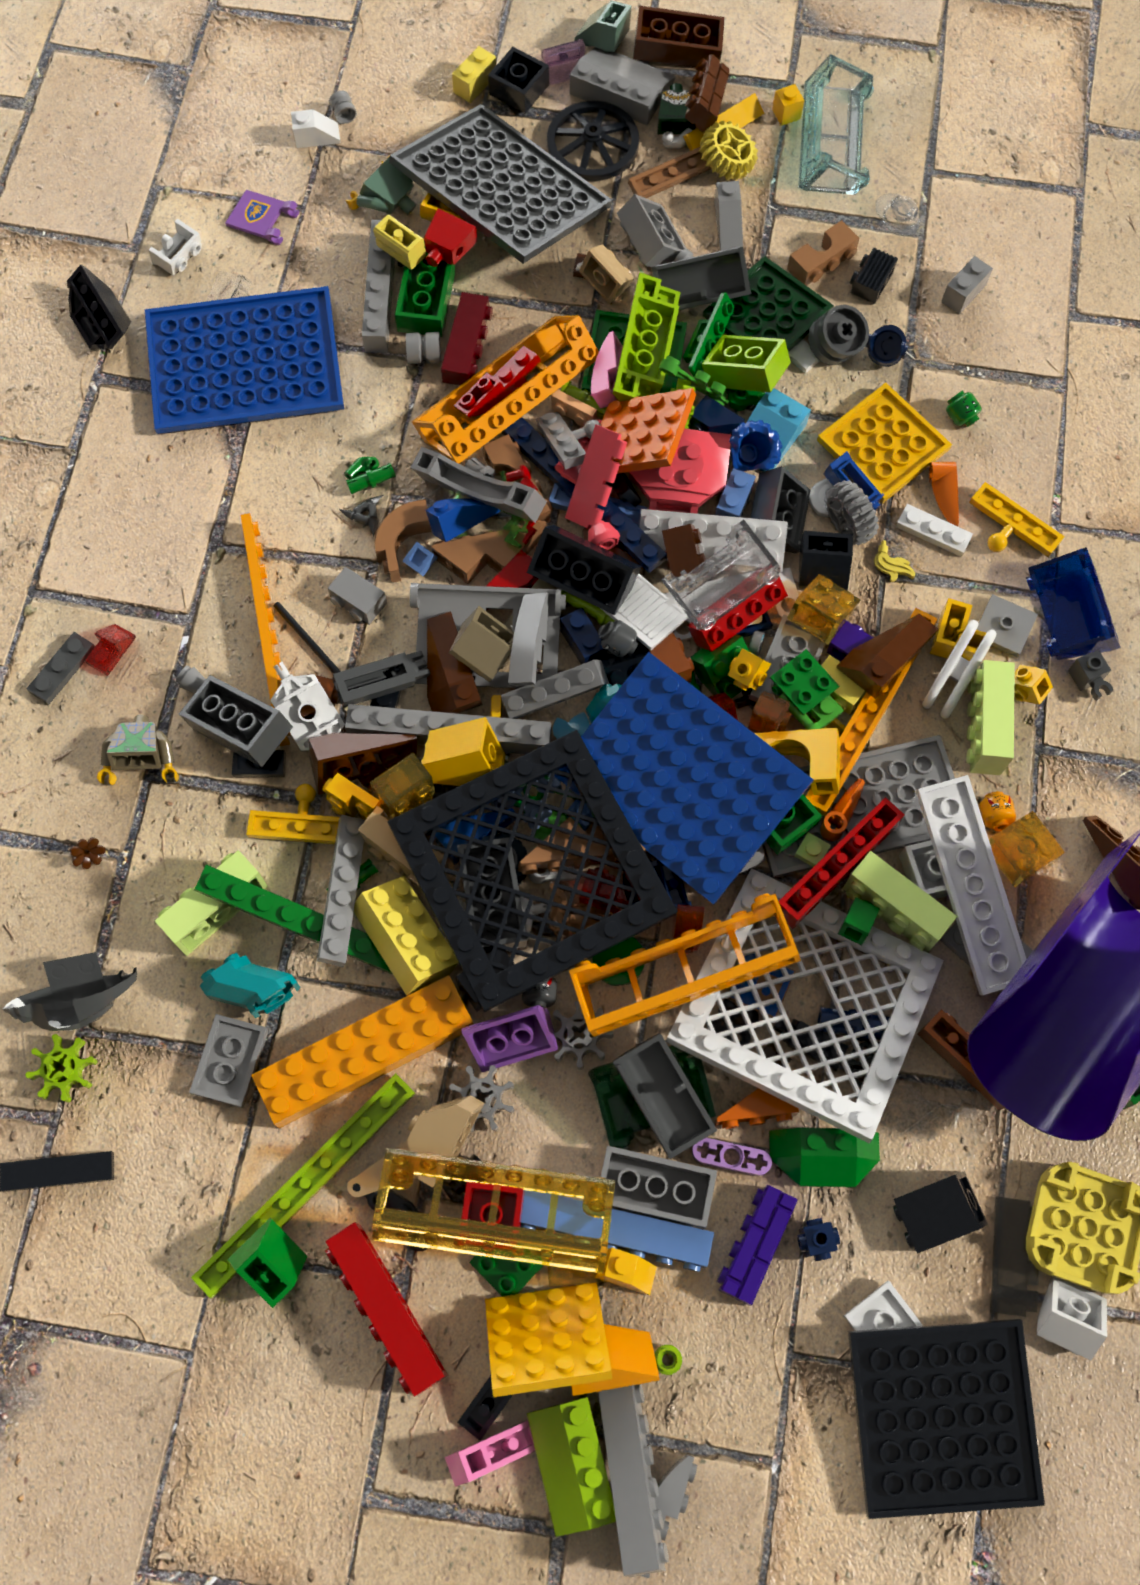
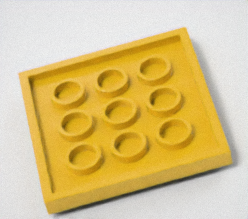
M887 383L880 386L817 437V441L835 459L848 451L851 459L881 494H884L880 500L882 504L928 468L931 462H935L948 452L952 446L941 433Z
M597 1282L485 1299L493 1397L612 1379Z

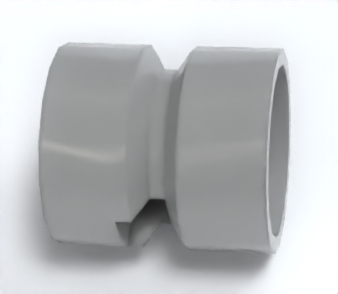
M426 332L424 336H421L420 333H406L407 363L421 364L423 360H426L428 364L441 363L439 332Z

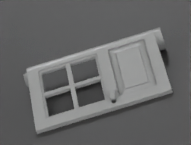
M411 583L410 607L419 608L416 652L422 651L424 655L423 658L416 660V662L426 660L427 663V619L451 611L457 631H459L462 623L478 606L485 611L486 609L513 610L512 631L514 632L518 610H520L524 594L548 593L546 642H542V645H544L542 674H536V682L555 675L558 671L561 609L565 610L566 595L561 594V589ZM471 669L477 687H523L508 684L509 672H497L495 677L488 682ZM427 677L416 680L415 684H427Z

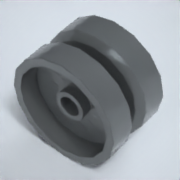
M845 304L835 306L815 320L810 327L808 336L810 349L815 357L825 364H842L862 351L866 346L869 338L868 323L863 314L855 307Z

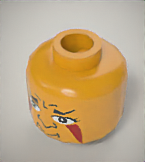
M1003 792L988 793L980 802V814L987 828L994 829L997 832L1005 831L1016 820L1013 800Z

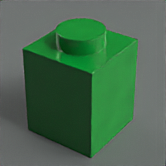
M855 897L838 934L862 946L870 933L880 909L866 900Z

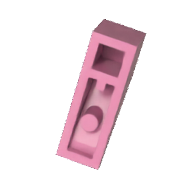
M528 1420L446 1456L445 1460L455 1487L469 1483L534 1452L535 1448Z

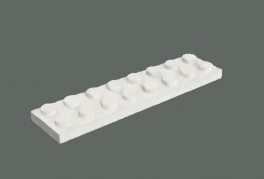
M965 775L917 789L915 791L954 914L958 916L956 922L979 995L1003 990L1027 959L969 776Z

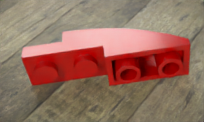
M523 346L494 376L486 372L461 397L454 407L469 418L486 413L527 382L525 376L541 359L538 354Z

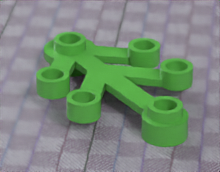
M667 356L666 359L662 360L659 366L662 372L675 378L691 381L690 386L695 387L696 391L709 396L723 406L728 404L729 400L724 392L726 386L713 381L711 387H707L711 377L709 374L698 370L695 377H692L679 367L680 361L676 358Z

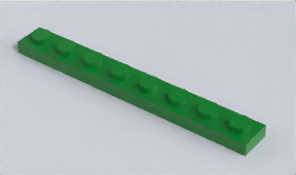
M205 865L194 891L320 944L323 914L209 865ZM351 927L347 956L392 974L368 934Z

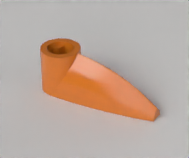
M931 462L929 466V482L932 484L936 502L948 522L958 526L959 504L956 462Z
M859 778L825 816L820 827V833L824 839L836 841L843 835L861 797L865 784L863 779ZM832 823L837 825L835 830L830 828Z

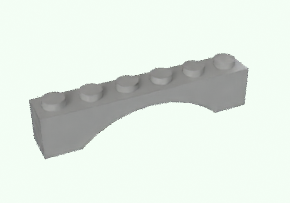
M421 447L410 467L427 482L536 523L547 502L534 488L515 481L506 482L487 477L424 447Z

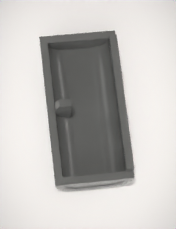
M736 247L652 267L653 277L661 279V286L681 292L678 302L679 310L717 302L721 292H726L730 299L751 294L743 247Z
M661 1033L648 1038L613 1060L616 1069L669 1159L718 1131Z

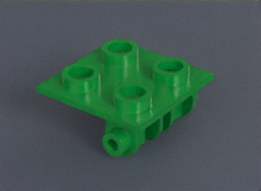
M807 649L770 676V679L774 682L771 688L775 695L784 693L803 716L840 687Z
M520 1238L517 1250L483 1246L469 1262L501 1296L518 1294L545 1264Z

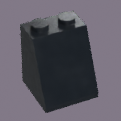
M965 1171L894 1199L896 1204L893 1206L895 1215L900 1222H904L907 1232H905L907 1243L911 1249L915 1248L917 1254L988 1225Z

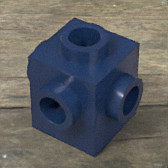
M822 1218L806 1221L807 1227L799 1229L800 1235H797L800 1251L804 1252L805 1258L814 1256L815 1261L832 1258L831 1252L838 1251L837 1245L840 1244L837 1228H832L831 1222L823 1223ZM818 1233L823 1234L824 1244H819L816 1241Z

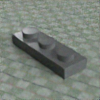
M73 632L26 689L29 693L49 705L96 647L87 639Z

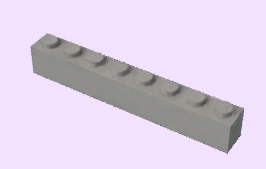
M348 704L345 724L347 733L416 735L417 745H425L431 730L486 717L505 753L528 754L551 742V722L365 705Z

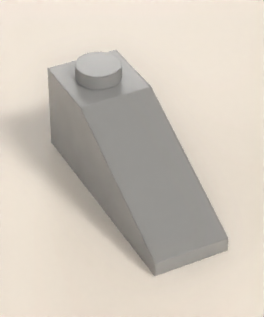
M739 181L716 182L714 205L720 251L743 247Z

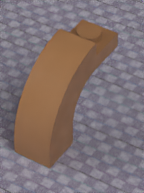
M426 499L412 501L394 509L386 516L378 528L375 539L378 563L383 562L384 573L390 574L392 583L401 581L397 552L402 542L410 536L431 532V526L425 511L427 509Z

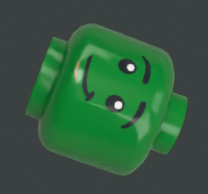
M962 390L947 401L949 405L946 408V412L956 426L966 424L969 427L979 420L977 415L981 412L982 407L971 392L964 393Z

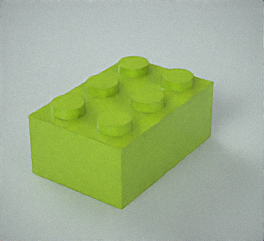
M722 335L702 363L704 372L711 376L707 383L708 387H711L713 381H716L726 386V389L771 392L791 361L785 339Z

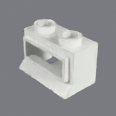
M179 219L175 221L177 233L172 238L167 234L163 235L161 239L163 248L159 252L153 247L149 249L152 265L160 266L173 276L177 271L182 272L187 266V260L192 255L197 256L202 248L200 234ZM184 242H187L172 259H169Z

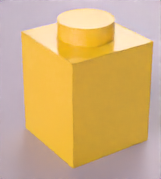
M796 84L775 90L772 111L780 125L783 126L800 120L804 98Z

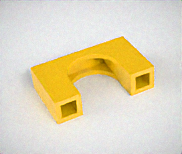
M837 728L754 733L781 755H798L810 762V777L814 779L811 784L813 795L839 794L840 739Z

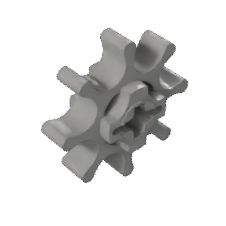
M579 1000L575 1001L576 1013L570 1018L563 1017L559 1010H555L553 1013L555 1019L562 1023V1028L555 1032L556 1040L561 1041L563 1044L562 1049L554 1057L557 1062H561L566 1054H574L578 1058V1070H583L582 1060L587 1053H595L601 1061L605 1059V1053L596 1047L597 1042L601 1038H613V1031L591 1038L584 1015L581 1013ZM601 1008L597 1009L596 1017L604 1015ZM574 1032H583L585 1038L581 1039L578 1037L575 1039Z
M494 1065L490 1066L489 1074L482 1079L476 1078L473 1068L467 1066L466 1071L470 1075L469 1084L461 1088L452 1083L449 1089L461 1093L462 1097L468 1096L470 1091V1095L479 1099L478 1094L480 1092L488 1095L489 1097L485 1098L486 1104H484L475 1123L482 1118L488 1119L491 1129L497 1131L498 1126L494 1122L495 1113L501 1109L511 1114L515 1111L513 1106L503 1104L501 1099L502 1094L506 1090L514 1088V1084L509 1081L503 1086L495 1085L493 1077L497 1072V1068ZM483 1084L490 1085L491 1087L486 1088L483 1086ZM474 1123V1125H473V1127H472V1129H471L470 1132H473V1131H474V1129H475V1123Z

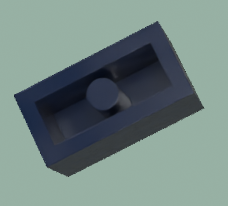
M582 607L560 618V631L581 665L606 655V650L601 646L599 634Z

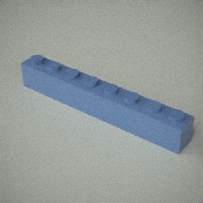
M494 1180L493 1185L524 1188L521 1230L535 1233V1229L539 1228L547 1230L546 1236L562 1239L563 1234L573 1236V1242L589 1246L590 1241L601 1243V1249H618L619 1247L629 1250L628 1253L645 1259V1254L657 1256L656 1262L672 1265L674 1260L684 1263V1269L700 1272L701 1267H708L714 1232Z

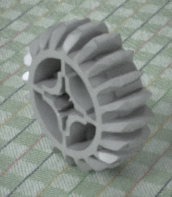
M844 480L833 485L826 492V497L824 498L825 508L828 510L831 523H833L835 530H838L839 533L853 534V545L864 544L877 534L879 525L877 523L878 518L875 515L876 510L873 509L868 495H865L863 489L858 488L856 483Z

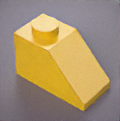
M608 1248L602 1252L596 1278L650 1295L657 1267L637 1255L615 1248Z

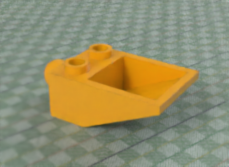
M604 1324L612 1379L572 1385L571 1388L573 1396L660 1381L650 1332Z

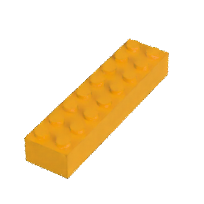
M448 975L251 1076L273 1124L280 1129L463 1035L461 1032L462 1028L474 1025L453 981Z

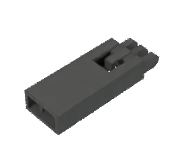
M422 651L408 655L404 652L333 674L332 680L342 707L345 708L348 707V704L355 705L413 687L416 680L431 675L429 669L419 671V669L427 666L426 660L415 662L424 657ZM400 668L398 672H391L392 678L386 679V676H384L383 672Z

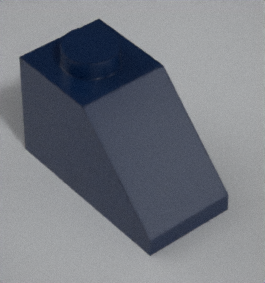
M705 395L695 407L688 427L692 430L731 434L732 437L733 429L738 428L745 419Z

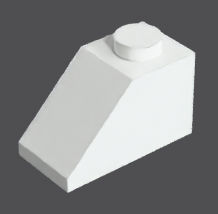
M313 109L291 112L292 128L297 148L340 144L339 126L336 121Z

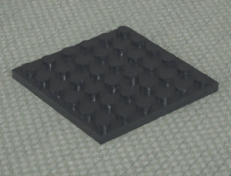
M1021 1319L848 1331L865 1507L868 1519L1045 1506L1023 1322Z

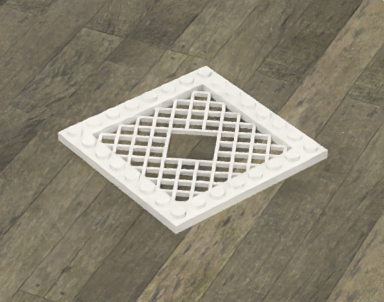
M751 868L726 920L731 919V916L736 912L752 911L751 905L757 896L776 894L779 901L792 887ZM820 902L798 924L803 935L793 937L794 943L805 940L810 949L808 952L800 953V959L813 956L817 968L806 970L801 960L797 962L800 969L799 973L789 975L786 967H783L780 970L784 977L772 980L769 973L764 974L766 982L754 985L753 980L750 979L747 981L749 985L747 987L737 989L734 985L730 987L732 991L720 994L721 991L685 1003L665 1042L870 1143L944 960L926 951H921L917 947L873 926L861 946L838 934L846 913ZM765 920L759 921L762 928L751 930L753 926L751 924L736 930L735 934L741 949L746 938H748L752 947L751 949L743 950V955L746 956L754 953L756 958L761 957V951L772 949L775 952L778 950L777 947L787 945L785 940L774 942L770 931L779 929V923L767 926ZM805 925L817 931L808 933ZM765 933L769 944L757 947L753 935ZM728 934L716 938L696 980L733 967L737 956ZM822 935L827 946L815 949L811 938ZM829 936L841 943L832 945ZM846 947L851 958L840 961L835 950ZM853 948L865 954L861 956H856ZM830 952L834 963L823 966L818 954ZM871 959L875 970L864 973L859 961ZM877 960L890 966L881 968ZM854 963L859 975L847 977L842 966ZM837 968L842 979L830 982L826 971ZM895 970L900 982L889 985L884 973ZM820 972L840 1018L794 1031L774 985ZM902 972L907 974L906 979L904 978ZM878 975L883 987L872 990L867 978ZM862 980L866 991L855 994L850 982ZM844 984L850 996L838 999L833 987ZM769 986L773 998L761 1001L757 989ZM902 987L896 1001L892 990ZM751 991L756 1003L744 1006L739 994ZM886 991L891 1003L880 1006L875 994ZM734 996L739 1008L726 1011L722 999ZM869 996L874 1008L863 1011L858 999ZM717 1001L721 1013L709 1016ZM852 1001L857 1013L846 1016L841 1004ZM776 1003L781 1015L769 1018L764 1006ZM759 1008L763 1020L751 1023L746 1011ZM893 1008L889 1021L887 1022L882 1011ZM741 1013L746 1025L733 1028L729 1016ZM877 1013L882 1025L871 1028L866 1016ZM724 1018L728 1030L716 1033L711 1021ZM860 1018L865 1030L853 1033L848 1021ZM783 1020L788 1033L776 1036L772 1023ZM843 1023L848 1035L836 1038L831 1026ZM766 1025L771 1037L759 1041L754 1028ZM826 1028L831 1040L819 1043L814 1031ZM748 1030L753 1043L741 1046L736 1033ZM884 1030V1033L878 1045V1042L873 1033ZM809 1033L813 1045L801 1048L797 1036ZM731 1035L733 1042L724 1037ZM868 1035L873 1047L861 1050L856 1038ZM791 1038L796 1050L784 1053L779 1041ZM851 1040L856 1052L844 1056L839 1043ZM774 1043L778 1055L766 1058L761 1046ZM833 1045L838 1058L826 1060L821 1048ZM755 1047H756V1050H757L758 1054H756V1053H754V1052H752V1051H750V1050H748V1049H752V1048H755ZM816 1050L821 1063L809 1066L804 1053ZM875 1052L869 1067L864 1055ZM799 1055L803 1068L791 1071L786 1058ZM858 1057L864 1070L852 1073L847 1060ZM781 1060L783 1066L775 1063V1061ZM841 1062L846 1075L834 1078L829 1066ZM824 1067L829 1080L817 1083L812 1071ZM806 1073L809 1079L799 1074ZM866 1075L861 1089H859L855 1078ZM849 1080L854 1093L842 1096L837 1083ZM832 1085L834 1092L825 1087Z

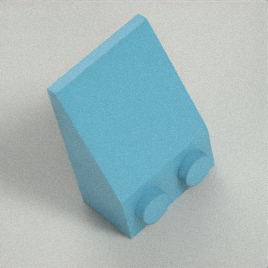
M773 388L771 392L764 394L748 421L753 420L756 422L763 420L764 423L770 424L772 430L778 432L779 440L782 443V448L780 449V459H782L806 427L811 409Z

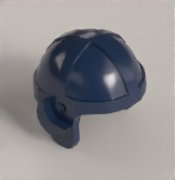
M884 325L873 334H869L868 342L865 346L868 348L867 351L870 359L882 367L893 366L901 358L905 359L908 349L904 332L894 325Z

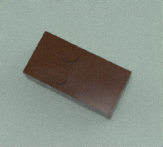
M639 5L633 59L687 67H696L702 58L706 59L711 54L720 60L723 48L725 17Z

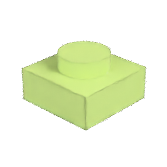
M808 832L794 857L814 867L826 855L831 845Z

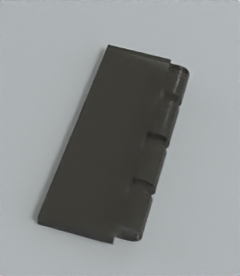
M996 1197L990 1312L1026 1317V1311L1037 1312L1038 1292L1027 1290V1285L1038 1286L1039 1270L1031 1261H1028L1026 1251V1235L1033 1206H1030L1031 1201Z

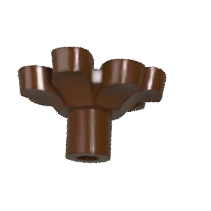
M91 837L88 842L85 839H80L77 846H73L70 849L71 855L74 856L72 859L73 865L75 867L82 865L83 869H89L91 862L99 865L102 861L99 855L105 853V847L98 845L99 840L95 837Z

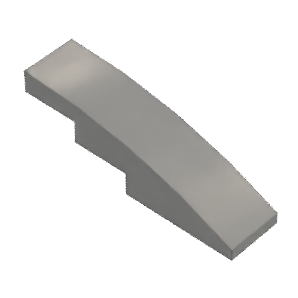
M548 593L524 594L514 631L508 684L511 686L536 685L537 663H541L542 642H546Z

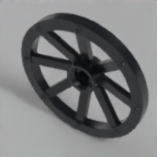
M583 101L572 104L561 110L553 118L548 128V153L584 180L599 181L615 177L633 163L638 153L639 132L634 120L623 109L607 102ZM588 112L598 113L595 121L590 123L581 114ZM606 114L621 122L601 127ZM572 117L582 127L560 128L564 122ZM628 130L631 145L607 134ZM556 136L579 137L561 150H557L555 144ZM605 142L623 150L627 154L614 164L603 143ZM580 146H585L580 167L564 159L565 156ZM598 149L607 167L587 169L592 150Z

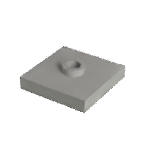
M992 594L978 623L977 630L985 633L990 629L995 630L997 635L991 646L1018 658L1038 614Z

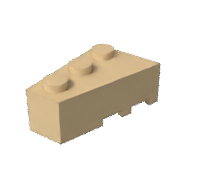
M377 806L358 829L369 847L368 853L379 861L383 858L389 862L387 865L398 874L401 872L408 875L407 879L420 888L388 825V819L383 813L384 810ZM433 850L439 864L441 865L444 856L440 854L438 851Z

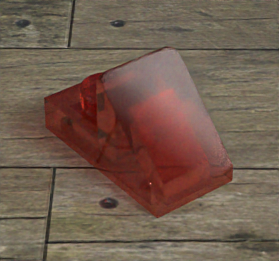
M116 624L95 632L99 642L85 660L87 665L107 676L136 638L135 634Z

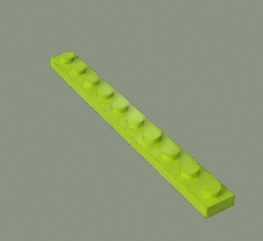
M395 1073L191 1277L194 1282L212 1299L237 1274L228 1258L270 1217L282 1229L416 1093Z

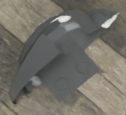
M96 952L43 962L50 986L17 997L9 1002L3 1010L23 1023L32 1021L38 1027L50 1031L80 1029L99 1020L113 1007L115 999L128 990L137 980V967L133 969L131 974L121 970L117 975H102Z

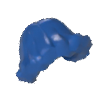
M751 420L746 423L742 422L738 428L733 429L729 442L731 444V461L734 469L743 472L758 469L769 470L775 467L774 464L780 462L782 443L779 440L778 432L772 430L770 424L764 423L763 420L756 422Z

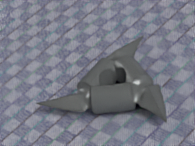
M384 495L367 499L366 502L363 501L353 508V511L339 510L349 519H354V521L367 526L369 525L374 537L378 524L375 504ZM364 511L369 512L368 516H364L362 513Z

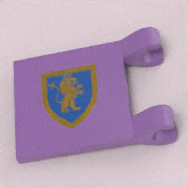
M245 190L225 224L228 227L265 238L275 245H280L283 241V237H280L281 231L277 228H272L281 212L291 218H296L300 211L296 209L297 203L294 201H281Z

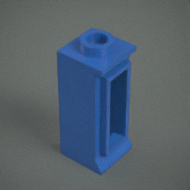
M848 451L829 464L823 474L832 485L849 480L842 471L844 469L858 487L863 489V493L868 495L873 509L877 510L880 507L878 502L884 494H881L851 459Z

